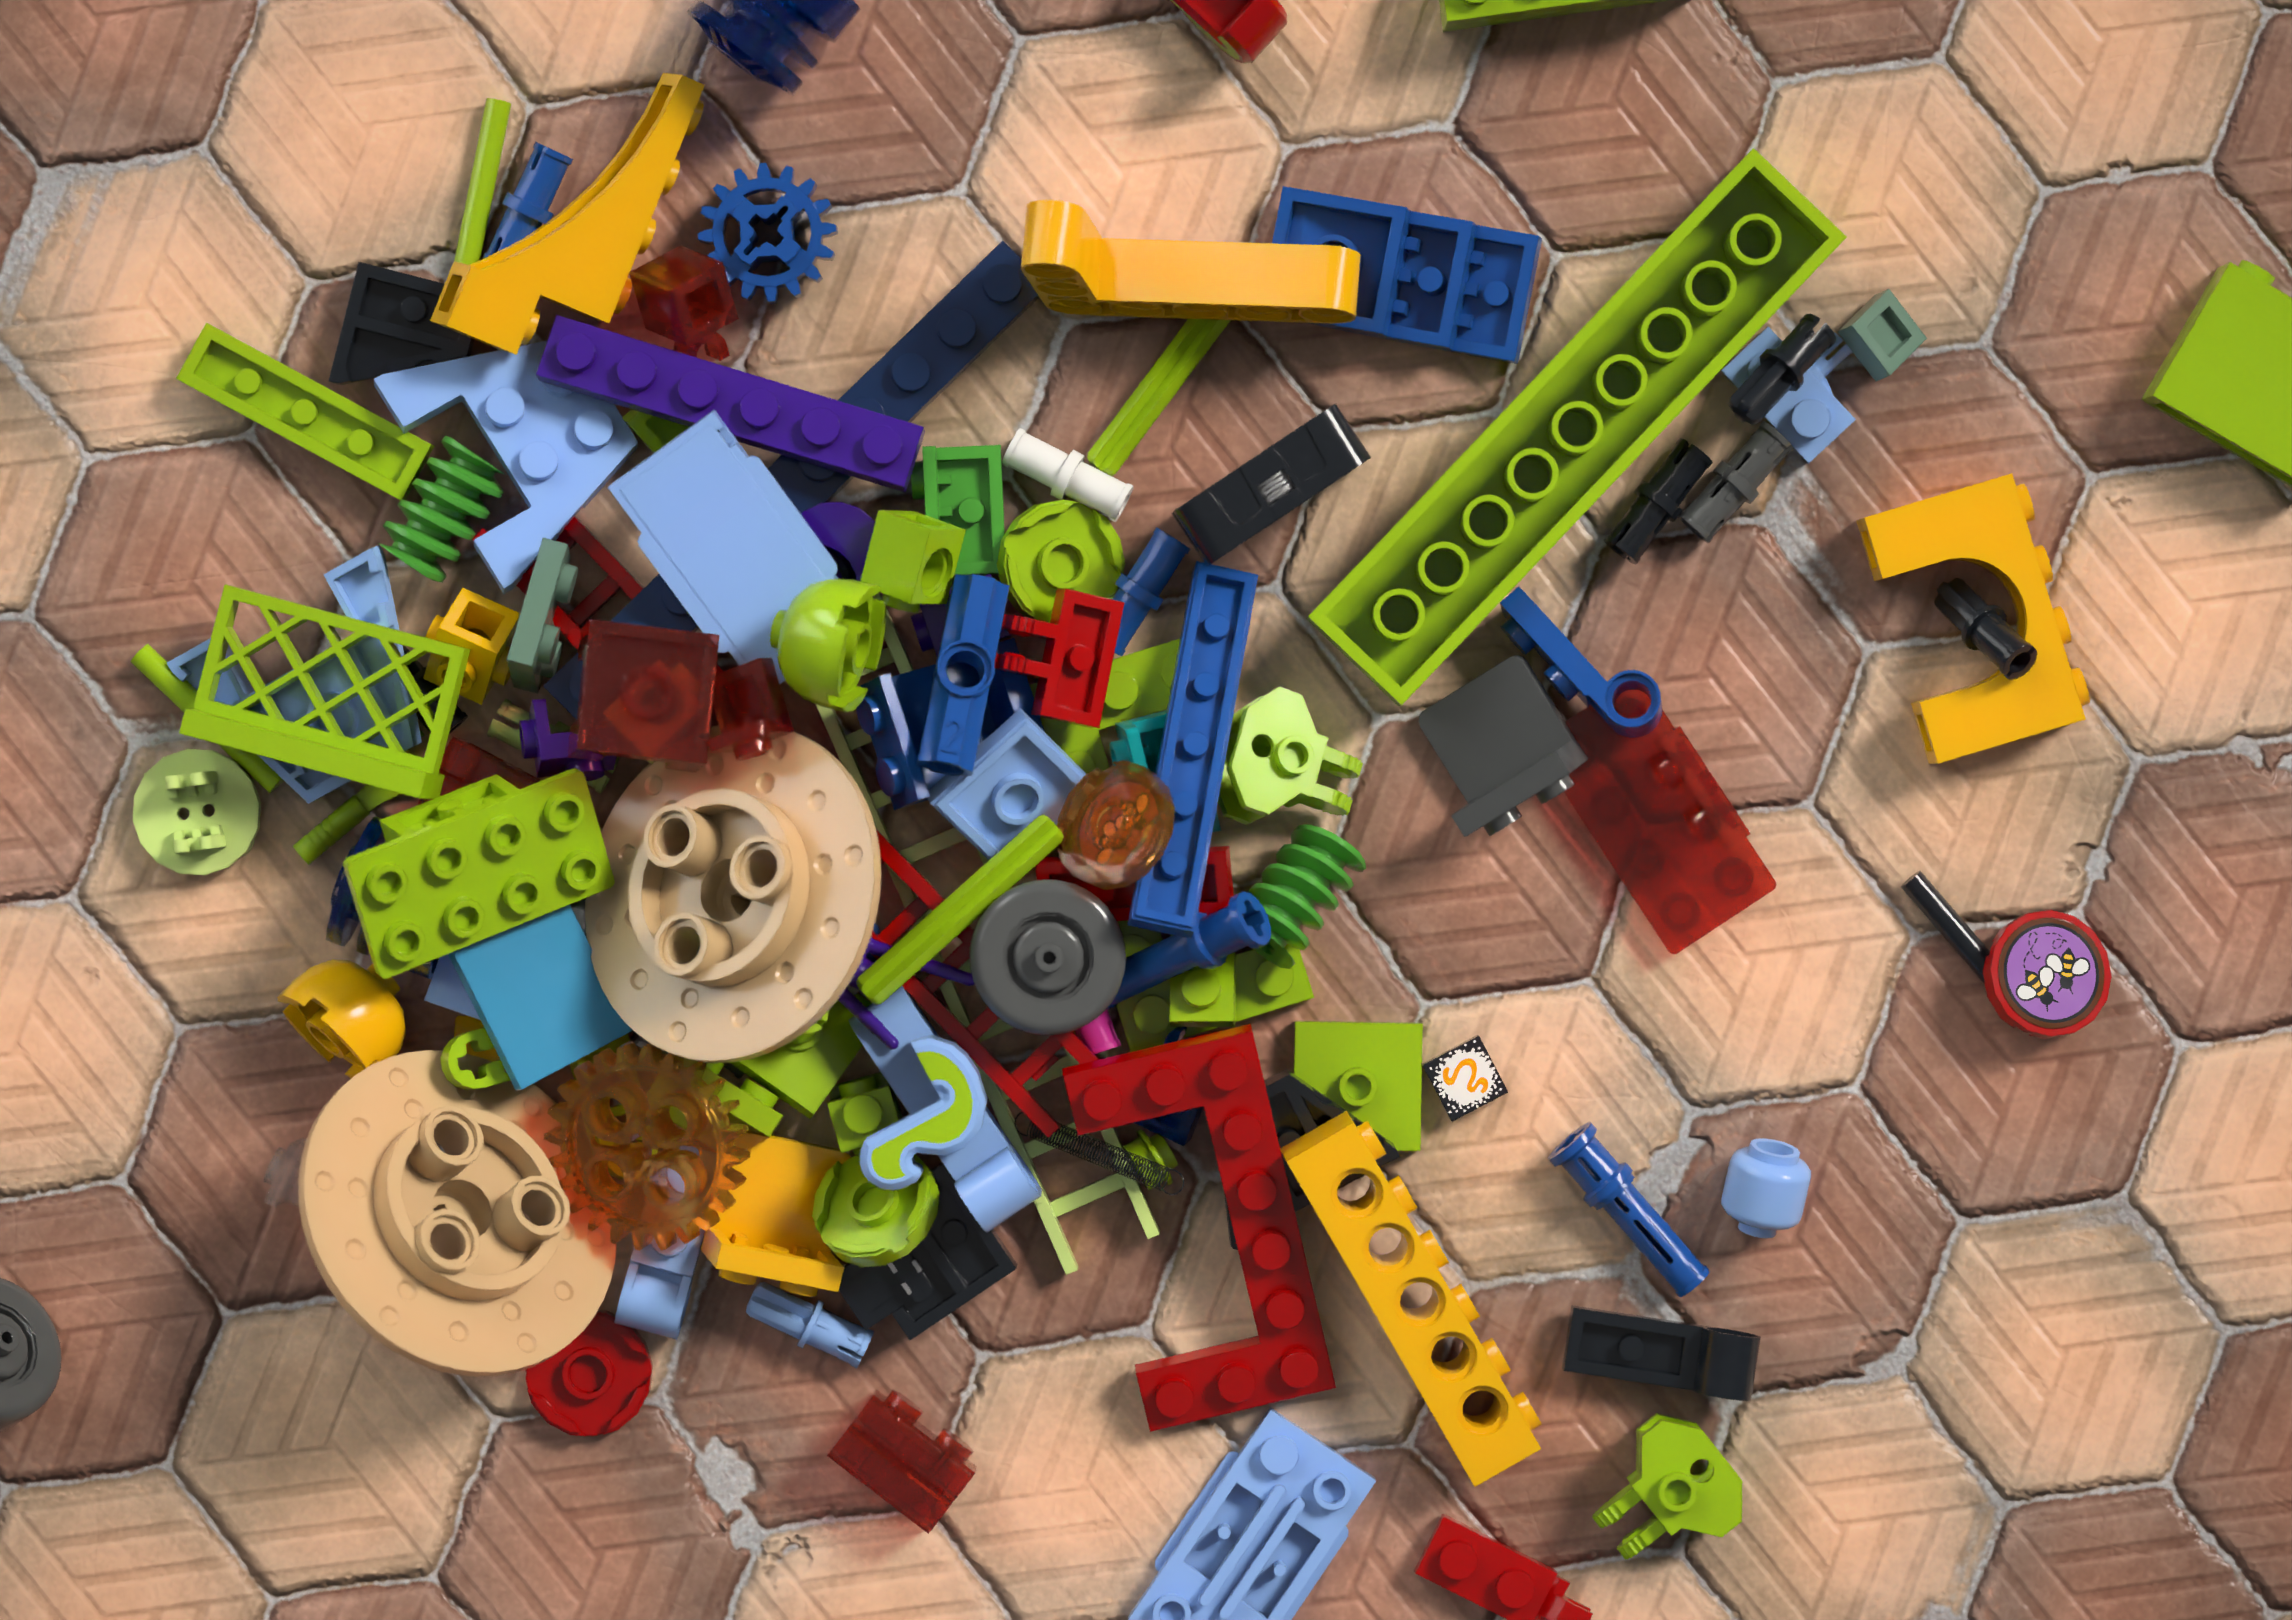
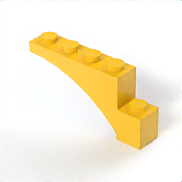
M663 73L640 120L620 151L593 183L558 215L525 238L469 265L454 261L430 321L499 350L516 355L520 345H526L537 329L540 310L535 307L539 297L590 319L610 323L613 313L619 314L629 299L632 290V279L628 278L637 254L642 255L653 239L656 220L652 216L661 195L669 193L677 179L680 161L675 158L685 135L690 136L694 132L701 119L704 103L699 98L705 85L684 75Z

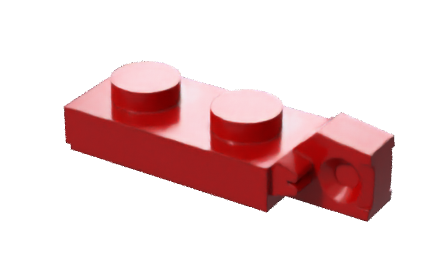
M1442 1514L1414 1569L1415 1574L1507 1620H1590L1593 1615L1589 1607L1565 1596L1570 1583L1558 1576L1555 1569Z

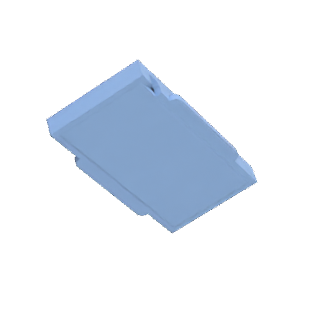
M714 409L610 484L608 489L642 533L638 538L639 547L716 651L720 653L730 652L763 697L785 681L779 668L778 649L772 648L770 644V632L776 614L779 610L787 611L796 595L808 585L828 579H839L836 576L838 566L761 459L757 456H748Z
M1270 1407L1240 1452L1231 1451L1226 1454L1155 1559V1568L1158 1573L1129 1614L1128 1620H1292L1347 1539L1349 1532L1346 1525L1375 1484V1477Z

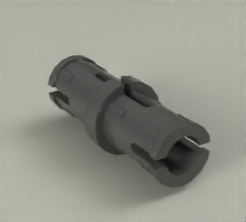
M1763 421L1756 432L1728 463L1721 461L1714 468L1713 472L1716 476L1700 495L1681 512L1678 518L1700 539L1709 543L1724 523L1744 502L1751 504L1759 495L1756 489L1786 455L1791 453L1794 447L1779 431Z

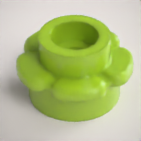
M1140 1129L1136 1131L1138 1138L1123 1146V1149L1143 1158L1145 1157L1165 1167L1173 1169L1178 1166L1174 1154L1160 1133L1149 1138L1145 1131ZM1168 1171L1166 1172V1176H1165L1164 1181H1166V1179H1167ZM1170 1173L1166 1183L1168 1186L1173 1183ZM1145 1185V1187H1146L1148 1190H1150V1189L1153 1188V1187H1150V1186Z

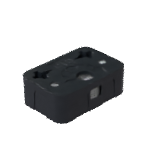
M1335 403L1181 505L1171 514L1206 566H1209L1370 459L1371 456Z

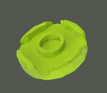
M1065 499L1033 505L1017 516L1001 539L997 560L1000 582L1009 585L1007 598L1015 610L1027 618L1049 623L1057 589L1066 588L1113 599L1114 593L1118 588L1115 582L1121 573H1124L1125 567L1121 539L1109 520L1095 509H1090L1084 504Z
M861 1147L852 1151L856 1156L849 1158L843 1164L837 1161L826 1172L815 1193L812 1217L822 1241L842 1261L859 1267L884 1266L908 1255L926 1238L937 1217L940 1192L933 1172L916 1154H914L915 1161L923 1166V1172L917 1182L896 1190L877 1187L868 1181L862 1173L860 1166Z

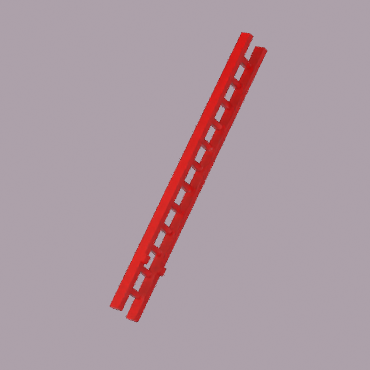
M574 516L556 541L568 544L569 551L578 543L608 574L569 614L557 604L553 623L556 627H560L562 634L580 651L592 639L581 627L620 589L632 600L645 587ZM482 528L472 540L474 541V539L487 533L488 530ZM535 562L522 575V579L516 585L525 595ZM692 636L679 647L697 666L690 673L697 682L703 686L710 680L741 712L731 723L756 722L778 726ZM671 692L658 705L648 697L643 706V714L646 721L652 725H663L671 721L669 718L677 711V700ZM683 735V736H682L680 739H678L676 742H678V741H680V740L686 738V736ZM876 828L881 867L886 862L918 896L879 935L872 931L871 937L873 939L893 945L929 909L933 911L945 899ZM970 925L957 936L962 943L942 963L960 969L969 960L970 943L974 931ZM872 954L876 960L880 958V956ZM914 974L902 985L903 988L968 1053L975 1063L1048 1138L1051 1137L1061 1125L1023 1085L1031 1077L1035 1081L1040 1079L1059 1060L1055 1054L1062 1047L1079 1064L1099 1060V1058L1072 1031L1048 1037L1018 1068L1010 1073L978 1040L1000 1019L988 1007L966 1027L934 994L947 979L929 974L921 981Z

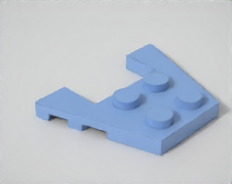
M547 341L520 346L517 355L498 350L386 373L374 379V387L404 434L459 402L464 403L529 507L515 517L474 539L475 549L503 594L511 591L522 579V575L535 562L542 538L556 541L559 533L582 507L585 508L636 451L638 441L613 403L538 380L536 373Z
M380 545L366 550L324 574L346 616L399 630L385 555ZM368 636L347 649L363 679L392 663L378 638ZM211 638L167 662L171 672L181 681L187 680L197 691ZM394 643L401 656H403V645ZM229 645L225 659L234 654ZM338 656L309 672L325 702L330 701L354 686ZM239 663L221 674L215 701L235 706L256 693ZM398 672L369 688L386 719L414 702ZM280 676V677L276 678L275 680H273V681L267 683L265 686H268L269 684H271V683H273L274 681L278 680V679L281 678L282 676ZM299 679L272 695L285 720L295 722L316 709ZM359 695L331 712L344 736L356 738L376 725ZM261 702L249 709L268 715ZM416 713L391 728L404 752L422 743ZM321 718L309 725L328 731ZM381 734L369 741L370 743L388 747ZM258 755L308 804L352 781Z

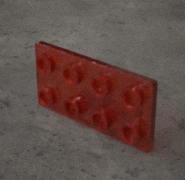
M1627 690L1618 696L1614 709L1619 715L1634 719L1641 717L1648 711L1651 700L1642 691ZM1591 705L1565 721L1588 757V760L1569 773L1574 785L1563 793L1669 953H1679L1776 888V881L1747 839V836L1751 833L1680 726H1673L1663 709L1661 719L1656 728L1649 734L1638 738L1624 737L1616 733Z

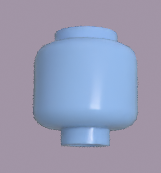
M1761 1138L1751 1140L1748 1147L1738 1149L1733 1153L1728 1166L1721 1205L1729 1216L1739 1222L1738 1229L1743 1233L1758 1238H1772L1776 1235V1230H1786L1799 1224L1808 1194L1811 1170L1805 1161L1799 1158L1800 1151L1794 1146L1774 1139Z

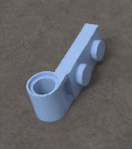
M664 1138L615 1316L616 1324L677 1340L690 1297L692 1280L701 1252L700 1249L724 1158L723 1153Z

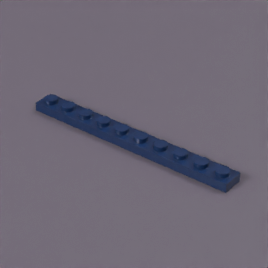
M1004 241L1000 242L838 401L911 423L1040 298L1021 271L1022 259ZM783 455L767 468L800 514L819 503L830 502L854 478ZM658 574L544 685V688L585 730L596 729L606 719L602 713L654 663L659 660L663 664L699 627L661 575Z

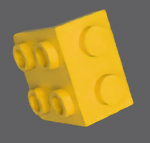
M743 1129L732 1132L728 1138L700 1249L716 1269H719L718 1275L726 1280L747 1285H754L757 1276L780 1281L779 1287L781 1289L802 1296L814 1297L817 1295L818 1288L838 1292L845 1267L822 1241L821 1235L815 1227L812 1214L815 1193L824 1175L837 1161L843 1164L851 1158L847 1152L841 1153L840 1149L773 1135L768 1137L763 1133Z

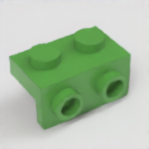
M1001 445L936 448V446H922L923 461L915 462L911 474L913 500L925 499V515L966 530L955 574H999L997 560L1001 539L1005 534Z

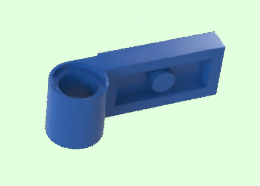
M1519 586L1500 602L1503 616L1507 619L1500 626L1501 629L1523 654H1528L1534 648L1549 664L1550 667L1543 674L1563 698L1569 702L1577 695L1587 707L1591 705L1616 733L1624 737H1642L1656 728L1662 715L1661 695L1658 685L1648 674L1638 670H1626L1606 681ZM1627 690H1639L1650 698L1651 704L1644 715L1629 719L1619 715L1614 709L1618 696Z

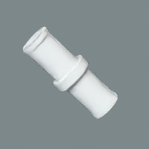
M1021 428L1013 437L1002 460L1003 466L1011 467L1052 488L1050 495L1060 500L1068 496L1109 517V520L1115 523L1122 514L1134 487L1084 463L1085 455L1075 450L1067 454L1027 434Z

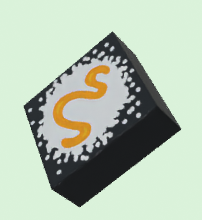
M1479 1035L1422 1063L1451 1121L1508 1093Z

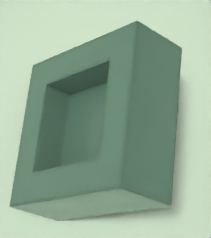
M1890 289L1874 295L1838 331L1875 381L1890 376L1927 339Z

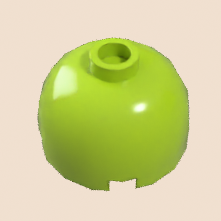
M828 579L812 583L796 595L787 611L779 610L771 627L770 644L772 648L778 649L779 668L785 681L803 699L822 707L843 712L854 711L863 701L868 689L859 687L857 684L864 668L876 671L885 635L886 604L885 601L873 599V596L882 591L878 585L847 579Z

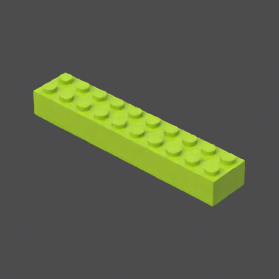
M1753 148L1306 619L1397 706H1402L1847 236Z

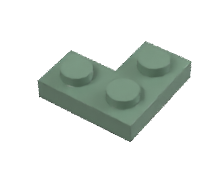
M542 538L507 657L514 688L538 694L543 676L552 678L557 672L563 642L559 641L560 627L554 626L553 618L558 602L569 604L578 574V567L569 565L571 559L568 544Z

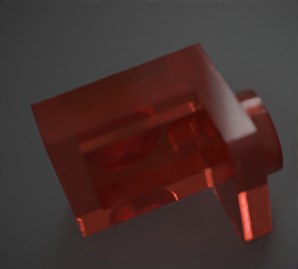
M758 658L705 678L721 731V735L707 740L711 753L734 752L736 761L752 759L773 751L771 740L794 732L772 658Z

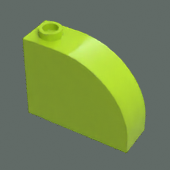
M2241 260L2238 266L2229 262L2217 268L2141 400L2292 487V298L2271 286L2275 277L2263 268L2245 260Z

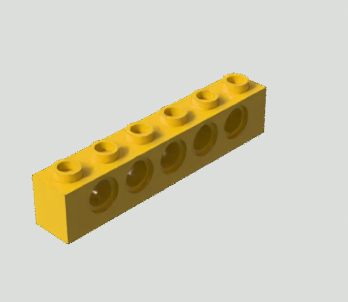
M1346 1110L1280 1148L1287 1164L1474 1487L1541 1450L1540 1445L1531 1432L1542 1425L1541 1421L1523 1391L1513 1397L1508 1392L1500 1377L1510 1372L1511 1369L1493 1338L1483 1343H1480L1469 1323L1478 1319L1480 1315L1462 1284L1449 1289L1438 1269L1448 1264L1449 1261L1431 1230L1421 1235H1418L1407 1215L1418 1209L1399 1175L1389 1181L1385 1178L1376 1160L1386 1155V1152L1369 1122L1366 1121L1356 1127ZM1360 1173L1370 1178L1368 1191L1361 1198L1348 1201L1337 1195L1338 1186L1346 1176ZM1384 1228H1393L1401 1232L1400 1243L1394 1251L1379 1255L1369 1250V1242L1377 1231ZM1422 1282L1432 1286L1431 1297L1423 1306L1412 1309L1400 1304L1401 1295L1409 1285ZM1445 1337H1457L1463 1340L1462 1350L1455 1359L1449 1362H1439L1432 1359V1350L1439 1340ZM1488 1391L1494 1394L1493 1403L1485 1413L1472 1416L1463 1412V1404L1472 1393Z

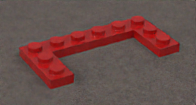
M1251 1024L1062 1068L1078 1136L1204 1106L1258 1336L1136 1364L1135 1372L1150 1432L1336 1388Z

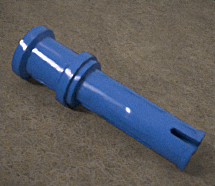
M1242 891L1230 898L1228 906L1207 915L1206 913L1198 912L1195 932L1191 939L1172 935L1126 957L1121 986L1115 998L1107 1007V1010L1138 993L1196 966L1204 969H1215L1226 962L1227 955L1246 946L1258 949L1269 943L1271 925L1262 904L1251 893Z
M1591 1122L1585 1123L1564 1139L1552 1151L1548 1160L1555 1167L1562 1165L1586 1192L1583 1200L1590 1207L1594 1206L1596 1210L1604 1208L1633 1241L1635 1246L1675 1289V1293L1679 1297L1685 1296L1708 1276L1710 1270L1705 1265L1703 1266L1671 1229L1669 1224L1662 1219L1631 1183L1634 1176L1631 1174L1633 1170L1626 1162L1619 1164L1595 1137L1597 1132L1595 1126Z

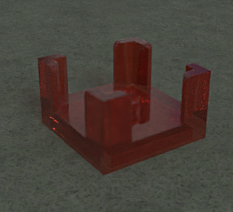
M590 619L580 631L578 661H583L578 714L577 720L571 725L568 758L600 761L608 755L665 762V769L697 772L706 765L720 635Z

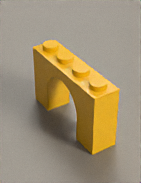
M2012 473L1856 520L1874 581L1942 561L1955 560L1976 564L1991 572L2005 586L2012 598L2016 611V632L2037 650V659L2032 668L2025 675L2017 679H2007L1998 668L1992 675L1978 683L1911 703L1929 764L1943 763L2086 720L2082 706L2090 703L2086 681L2079 667L2070 668L2064 648L2065 644L2071 643L2069 624L2061 606L2052 608L2045 583L2053 581L2051 564L2043 545L2034 547L2027 522L2035 520L2032 500L2024 483L2015 484Z

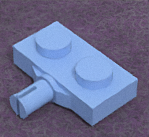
M1766 327L1721 372L1738 389L1761 365L1760 355L1766 349L1775 350L1782 340L1769 327ZM1835 332L1836 342L1803 374L1804 384L1797 391H1788L1764 416L1791 443L1807 463H1810L1856 420L1833 396L1828 380L1825 378L1845 358L1853 353L1849 346L1844 344L1832 357L1826 360V356L1844 341Z

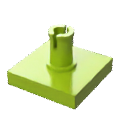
M858 993L854 995L865 1007L872 1004ZM837 1000L821 1019L790 1043L770 1053L730 1063L811 1119L863 1045L848 1021L854 1015Z

